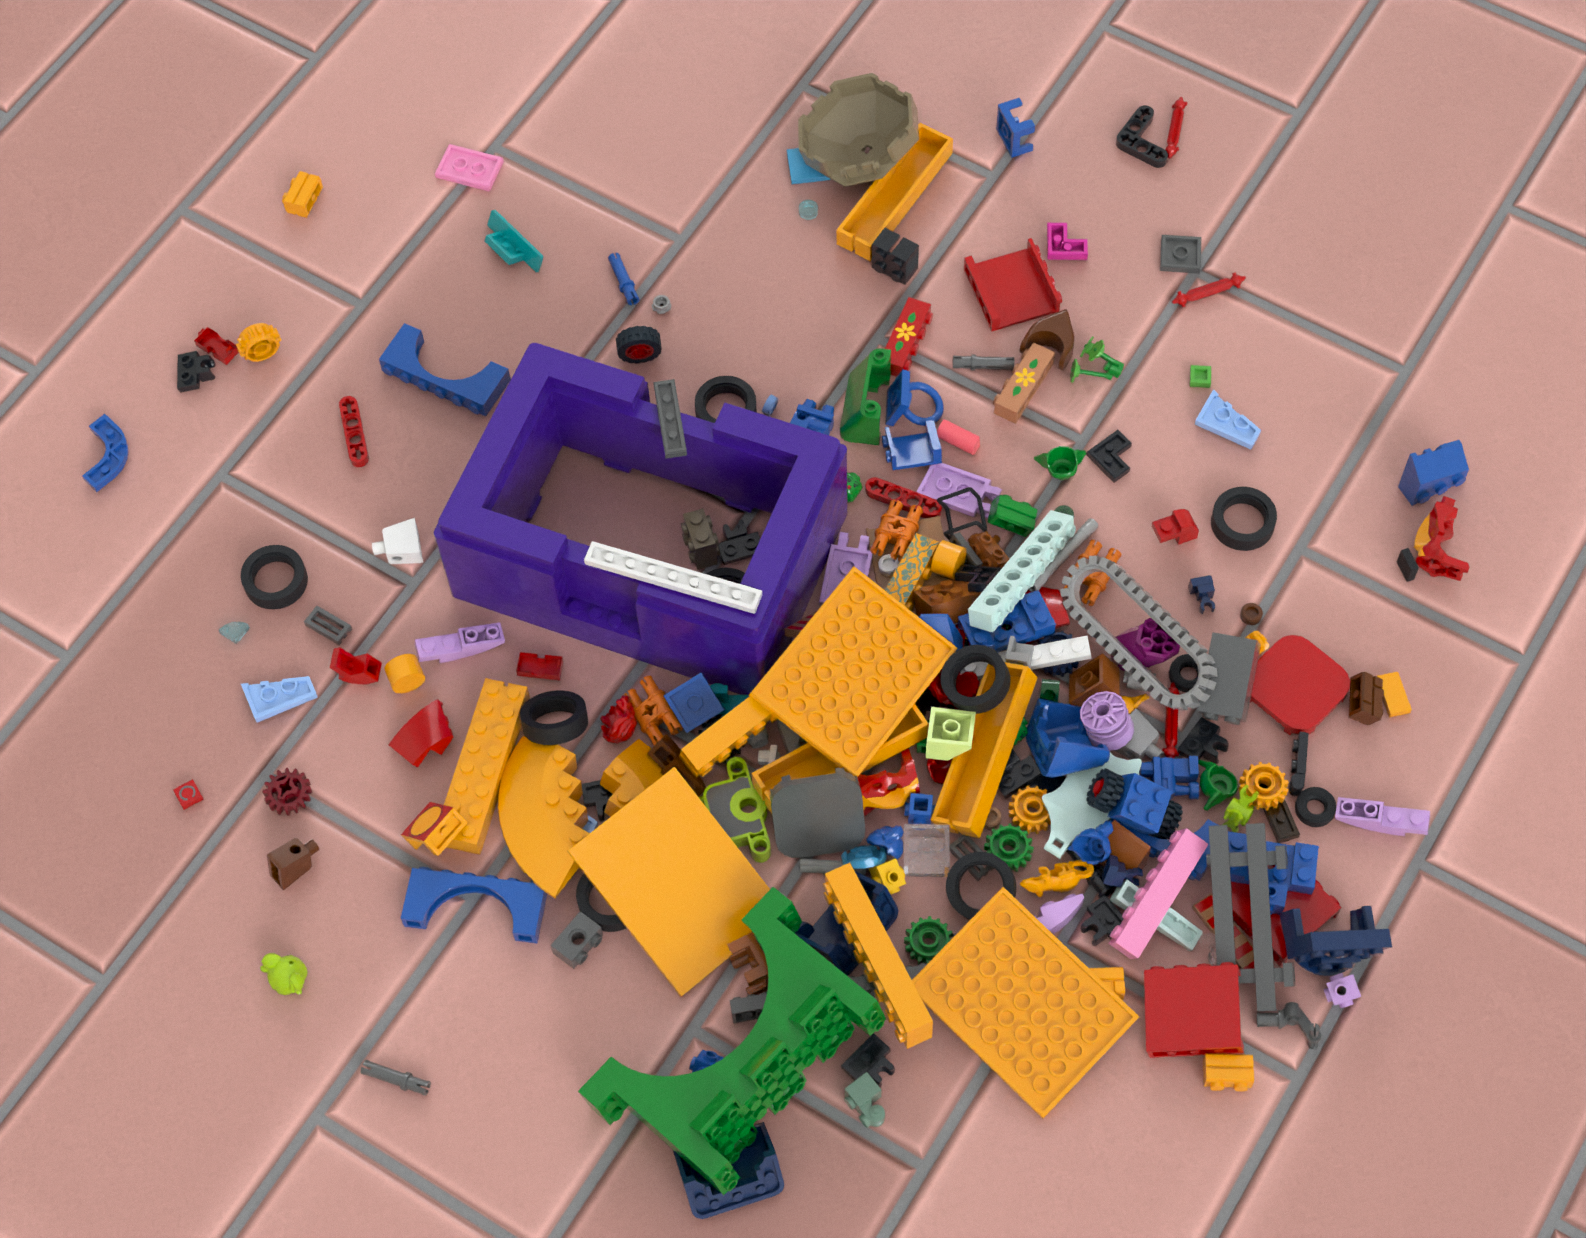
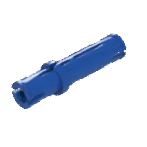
M614 253L608 256V261L619 282V289L624 293L627 304L632 305V299L635 305L640 299L634 289V281L630 280L620 254L615 253L617 257L615 258Z

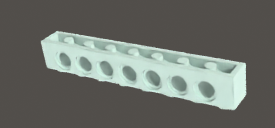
M1052 510L1049 511L968 608L970 626L994 632L1003 623L1005 617L1009 612L1013 611L1018 601L1023 599L1027 590L1034 585L1040 574L1044 573L1049 563L1054 561L1058 552L1074 536L1076 527L1073 516Z

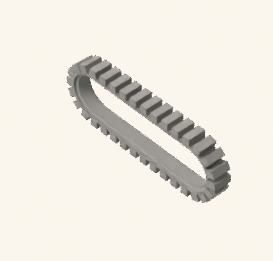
M1089 556V559L1083 557L1077 560L1079 567L1072 564L1067 570L1072 577L1064 576L1062 584L1067 585L1068 588L1061 589V597L1067 599L1062 603L1065 609L1071 611L1069 615L1079 621L1078 624L1082 628L1087 629L1086 632L1091 637L1096 638L1095 641L1100 646L1105 647L1104 650L1114 656L1113 659L1123 665L1122 667L1132 674L1131 676L1141 683L1140 685L1150 692L1149 694L1155 700L1160 701L1161 704L1173 709L1188 710V707L1194 709L1201 706L1199 700L1206 702L1211 696L1205 691L1206 688L1214 690L1216 682L1209 679L1211 677H1218L1217 668L1211 666L1215 664V661L1211 655L1207 654L1208 650L1199 644V641L1190 635V632L1185 627L1180 626V623L1171 617V614L1162 608V605L1154 600L1152 595L1144 591V588L1135 582V579L1127 574V571L1122 566L1099 556ZM1098 571L1106 573L1194 659L1198 666L1199 674L1197 682L1191 690L1180 695L1171 693L1084 607L1080 600L1079 591L1082 582L1088 575Z

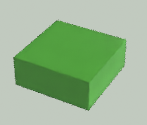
M1191 365L1190 387L1210 388L1211 366Z

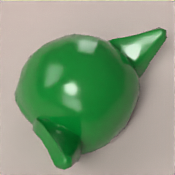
M1059 446L1051 449L1048 453L1036 455L1034 460L1042 467L1048 469L1049 474L1053 478L1066 480L1076 474L1077 466L1082 462L1087 453L1085 450H1074L1070 447Z
M1198 760V764L1205 768L1200 776V788L1203 794L1209 798L1203 807L1204 810L1208 811L1225 799L1234 796L1238 790V781L1236 776L1225 769L1224 766Z

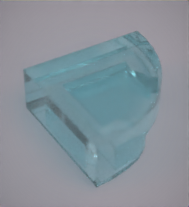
M231 622L221 627L218 631L221 635L237 644L250 627L244 622Z

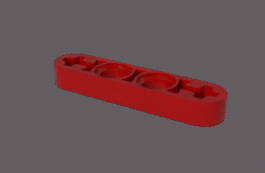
M345 396L340 400L339 408L349 458L353 466L363 467L368 463L369 455L359 406L356 398ZM348 404H351L352 413H348ZM350 420L358 421L355 426L347 425ZM355 436L361 438V440L358 443L350 442V440ZM356 450H360L361 459H357Z
M873 477L866 481L865 492L872 499L890 505L891 500H896L894 506H896L897 501H900L903 504L901 510L909 512L911 507L907 503L908 500L916 499L919 501V504L916 505L914 511H916L917 506L922 508V503H925L920 517L926 519L941 516L942 506L934 498L880 478ZM878 486L875 490H871V487ZM895 491L900 496L896 499H891L888 494ZM932 507L936 508L933 512H929V509H932Z

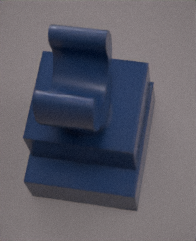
M1208 575L1190 579L1188 589L1190 594H1195L1197 601H1200V613H1204V606H1209L1211 612H1214L1215 603L1210 600L1215 592L1212 576Z
M1114 855L1109 856L1102 871L1103 884L1120 888L1124 879L1129 880L1135 886H1139V879L1133 877L1136 875L1143 876V871L1140 868L1126 870L1125 863L1118 862V857Z

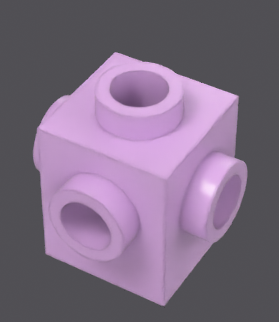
M1343 973L1331 976L1329 977L1331 982L1326 983L1328 988L1324 989L1327 1001H1333L1334 1006L1339 1004L1340 1009L1353 1005V999L1361 997L1354 975L1344 977ZM1339 986H1343L1346 988V993L1344 995H1339L1337 993V988Z

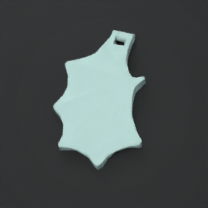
M1110 753L1108 762L1103 766L1067 774L1066 779L1059 788L1043 795L1042 802L1051 821L1050 836L1044 849L1061 859L1068 847L1073 843L1072 841L1075 836L1085 829H1095L1105 821H1110L1111 818L1107 817L1108 813H1104L1087 804L1086 798L1088 797L1087 792L1090 791L1088 789L1089 785H1092V779L1096 778V774L1100 773V770H1104V768L1121 776L1131 773L1139 775L1142 764L1141 759L1126 760L1115 757ZM1055 840L1063 844L1061 849L1053 844Z

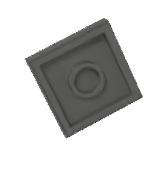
M1161 235L1160 271L1200 274L1202 237Z

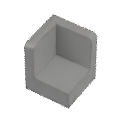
M1010 636L1005 658L1006 663L1028 666L1030 668L1034 646L1017 643L1015 636Z

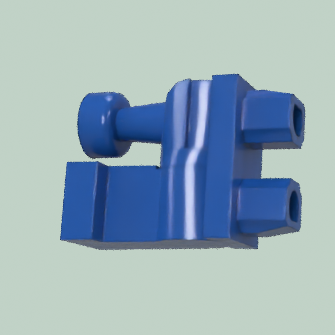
M806 399L803 405L798 404L797 411L790 423L829 435L834 426V407L824 405L822 411L817 410L816 402Z
M1198 756L1180 759L1153 757L1152 762H1142L1139 775L1151 777L1152 782L1173 791L1170 800L1174 796L1188 795L1191 800H1198L1199 783L1196 782L1199 775ZM1176 783H1189L1188 786L1176 785Z

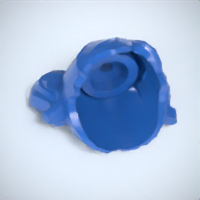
M1105 821L1095 829L1089 828L1075 836L1068 850L1074 851L1083 862L1096 865L1099 862L1106 861L1111 854L1108 838L1113 832L1111 821Z
M898 825L895 827L884 826L870 833L866 841L870 845L883 847L887 855L893 856L894 859L898 860L904 850L901 838L904 831Z

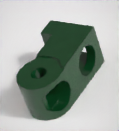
M1042 679L1038 698L1058 702L1060 681Z

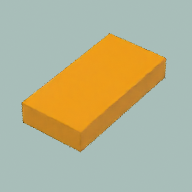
M1393 672L1378 675L1377 677L1383 679L1382 689L1384 690V695L1382 698L1389 717L1411 713L1412 709L1399 673Z

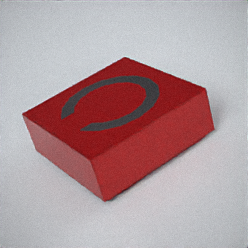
M193 779L173 789L183 810L204 800Z

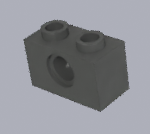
M580 911L551 944L553 954L575 969L578 964L584 963L592 947H597L602 941V928ZM578 938L584 939L582 944L576 945L573 943Z

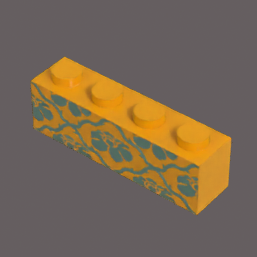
M918 533L915 534L885 588L887 593L910 611H912L914 605L913 591L921 589L924 581L929 580L932 574L931 564L933 556L939 545L938 541Z

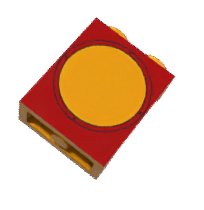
M429 802L403 831L401 836L415 850L424 844L434 855L439 856L468 822L454 807Z

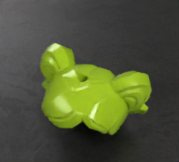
M268 953L262 958L263 966H260V970L267 973L268 982L272 989L281 995H290L292 993L299 995L302 993L303 984L308 972L305 964L299 958L293 955L280 957L275 953Z

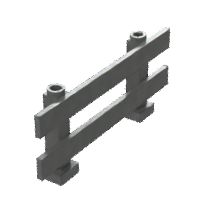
M1265 823L1246 824L1247 852L1229 853L1228 825L1209 826L1210 854L1206 855L1207 868H1211L1217 966H1220L1223 962H1231L1236 965L1230 867L1248 866L1255 968L1240 969L1239 983H1256L1257 1011H1277L1275 982H1284V987L1296 986L1294 962L1283 963L1282 968H1274L1268 865H1277V869H1288L1287 846H1275L1276 851H1267Z

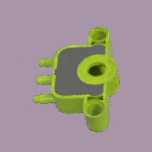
M733 757L727 762L728 780L709 785L704 790L703 796L699 797V799L738 848L748 845L753 860L762 863L771 856L770 840L764 824L767 818V806L765 805V800L761 799L753 787L745 760L741 757ZM735 768H740V769H742V770H741L740 772H738V773H735V772L732 771V770L735 769ZM746 806H753L756 808L751 813H745L742 811V809ZM760 846L766 848V849H765L764 851H762V852H759V851H756V850H755L757 847H760Z

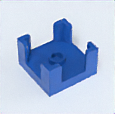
M1020 98L998 104L996 130L1011 158L1033 151V144L1026 143L1020 145V137L1035 132L1033 121L1029 119L1019 123L1018 117H1013L1010 112L1011 109L1023 106Z
M703 672L664 695L686 733L726 710L708 684V679Z

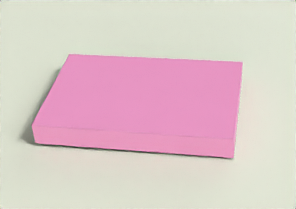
M449 144L435 172V177L490 192L504 160L502 157Z

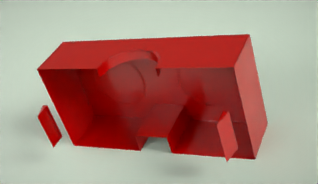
M209 327L205 330L203 328L198 333L199 336L194 340L197 347L208 354L212 351L214 358L225 365L239 353L236 344L228 339H222L217 332Z
M520 652L516 669L517 676L560 681L564 662L563 657L545 655L544 658H538V654Z

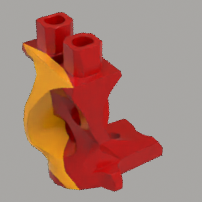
M1443 496L1442 501L1435 503L1434 508L1418 529L1414 542V548L1418 551L1416 563L1420 568L1428 572L1431 577L1444 576L1461 581L1463 573H1468L1469 564L1448 556L1440 546L1443 541L1449 540L1454 536L1453 522L1458 508L1453 507L1456 500Z
M909 748L900 752L901 769L899 772L890 773L884 770L869 776L860 774L857 777L862 792L864 817L875 808L892 809L902 807L911 793L920 794L915 764ZM897 784L894 788L887 789L890 785Z

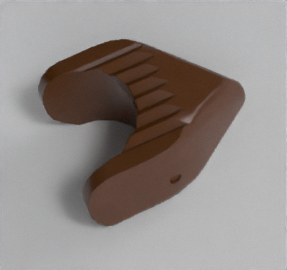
M1064 309L1036 321L1022 340L1019 352L1023 354L1026 348L1030 349L1033 342L1042 346H1051L1060 353L1061 358L1058 369L1064 371L1072 358L1075 340L1068 310Z

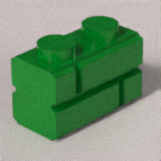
M998 495L991 503L987 522L1027 537L1034 530L1038 509L1031 507L1027 502L1012 500V497L1009 495Z

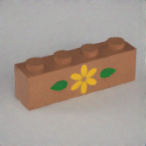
M1034 342L1030 349H1025L1021 363L1015 365L1012 377L1006 379L1002 388L1003 391L994 398V414L1015 424L1017 423L1053 366L1055 352Z

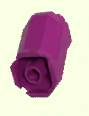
M1148 618L1143 624L1130 628L1115 637L1148 668L1163 663L1179 654L1180 645L1152 618ZM1118 663L1117 666L1120 668V670L1125 671V669L1122 667L1123 665Z

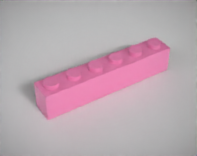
M1187 828L1175 831L1169 839L1171 844L1167 850L1164 849L1157 859L1159 861L1155 869L1152 868L1146 876V884L1144 887L1139 888L1134 895L1135 902L1124 911L1122 915L1124 919L1120 926L1117 925L1110 934L1112 939L1108 944L1129 959L1139 958L1208 846V843Z

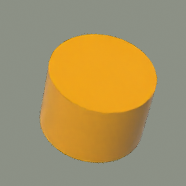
M942 540L933 556L931 571L955 580V573L964 565L966 548Z
M414 654L397 656L391 659L384 667L392 690L395 693L413 691L425 681L423 670L417 656Z

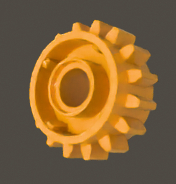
M257 323L248 326L240 333L239 338H237L238 343L236 347L240 356L244 357L245 360L259 362L272 357L277 352L281 338L277 328H273L272 325Z
M1259 762L1256 766L1251 764L1249 770L1244 769L1243 776H1240L1239 780L1241 784L1238 789L1239 792L1245 785H1248L1246 790L1248 796L1251 797L1256 791L1259 792L1257 799L1251 802L1249 806L1253 805L1257 810L1265 808L1267 811L1272 806L1277 808L1278 802H1284V796H1287L1289 790L1286 788L1289 782L1284 780L1286 774L1281 773L1278 766L1274 767L1269 762L1268 764ZM1259 784H1265L1268 788H1261Z
M1026 786V789L1023 791L1018 789V795H1012V802H1009L1008 809H1010L1008 816L1013 818L1012 825L1017 824V826H1020V830H1025L1028 834L1030 832L1039 834L1041 830H1048V824L1051 825V821L1042 802V796L1047 794L1046 789L1041 790L1038 786L1035 788ZM1033 807L1038 811L1033 813L1028 811V808Z

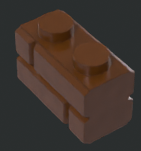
M1361 672L1350 677L1349 718L1359 721L1364 725H1371L1380 721L1383 716V679L1367 672Z

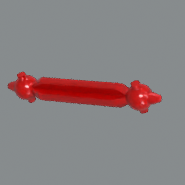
M1180 97L1172 105V108L1175 109L1172 113L1167 139L1168 146L1165 149L1169 159L1179 151V147L1176 146L1181 132L1184 116L1183 109L1188 105L1183 100V97Z
M1235 272L1232 273L1231 279L1223 278L1191 289L1186 294L1179 291L1176 298L1172 300V303L1185 307L1187 301L1193 302L1229 290L1232 286H1235L1237 289L1241 288L1240 285L1246 279V276L1237 275Z
M1172 682L1168 690L1173 694L1180 695L1179 690ZM1166 706L1165 744L1167 747L1163 748L1162 751L1165 757L1174 759L1179 756L1175 748L1178 737V709Z

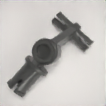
M1286 1003L1285 1008L1278 1010V1013L1257 1012V1027H1278V1029H1281L1287 1024L1291 1026L1298 1024L1309 1041V1048L1313 1049V1044L1314 1049L1318 1047V1042L1321 1040L1320 1027L1316 1023L1314 1027V1023L1310 1022L1298 1003Z

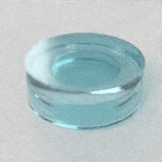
M813 200L802 201L799 204V215L806 220L814 219L818 215L817 203Z

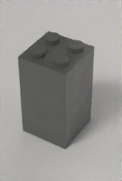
M1212 633L1208 654L1215 661V664L1211 666L1217 668L1218 677H1211L1209 679L1216 682L1214 690L1206 688L1205 691L1211 695L1206 702L1199 700L1201 706L1198 707L1197 711L1203 714L1202 717L1218 721V717L1225 718L1224 721L1226 723L1240 725V721L1246 722L1261 647L1257 640Z

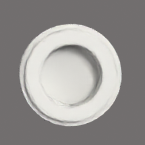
M891 554L882 556L878 562L879 571L885 576H893L900 563L898 558L896 560L892 559Z

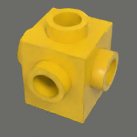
M896 858L869 868L872 876L871 879L886 886L891 895L899 892V887L906 884L904 879L905 872L899 866Z

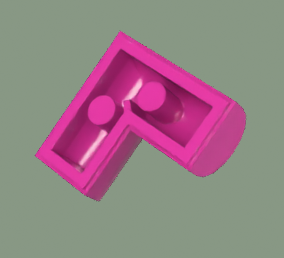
M1047 222L1048 260H1087V239H1067V223Z

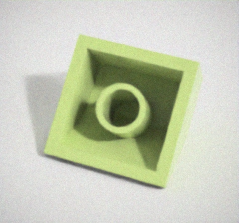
M931 707L925 758L948 761L972 748L976 712Z

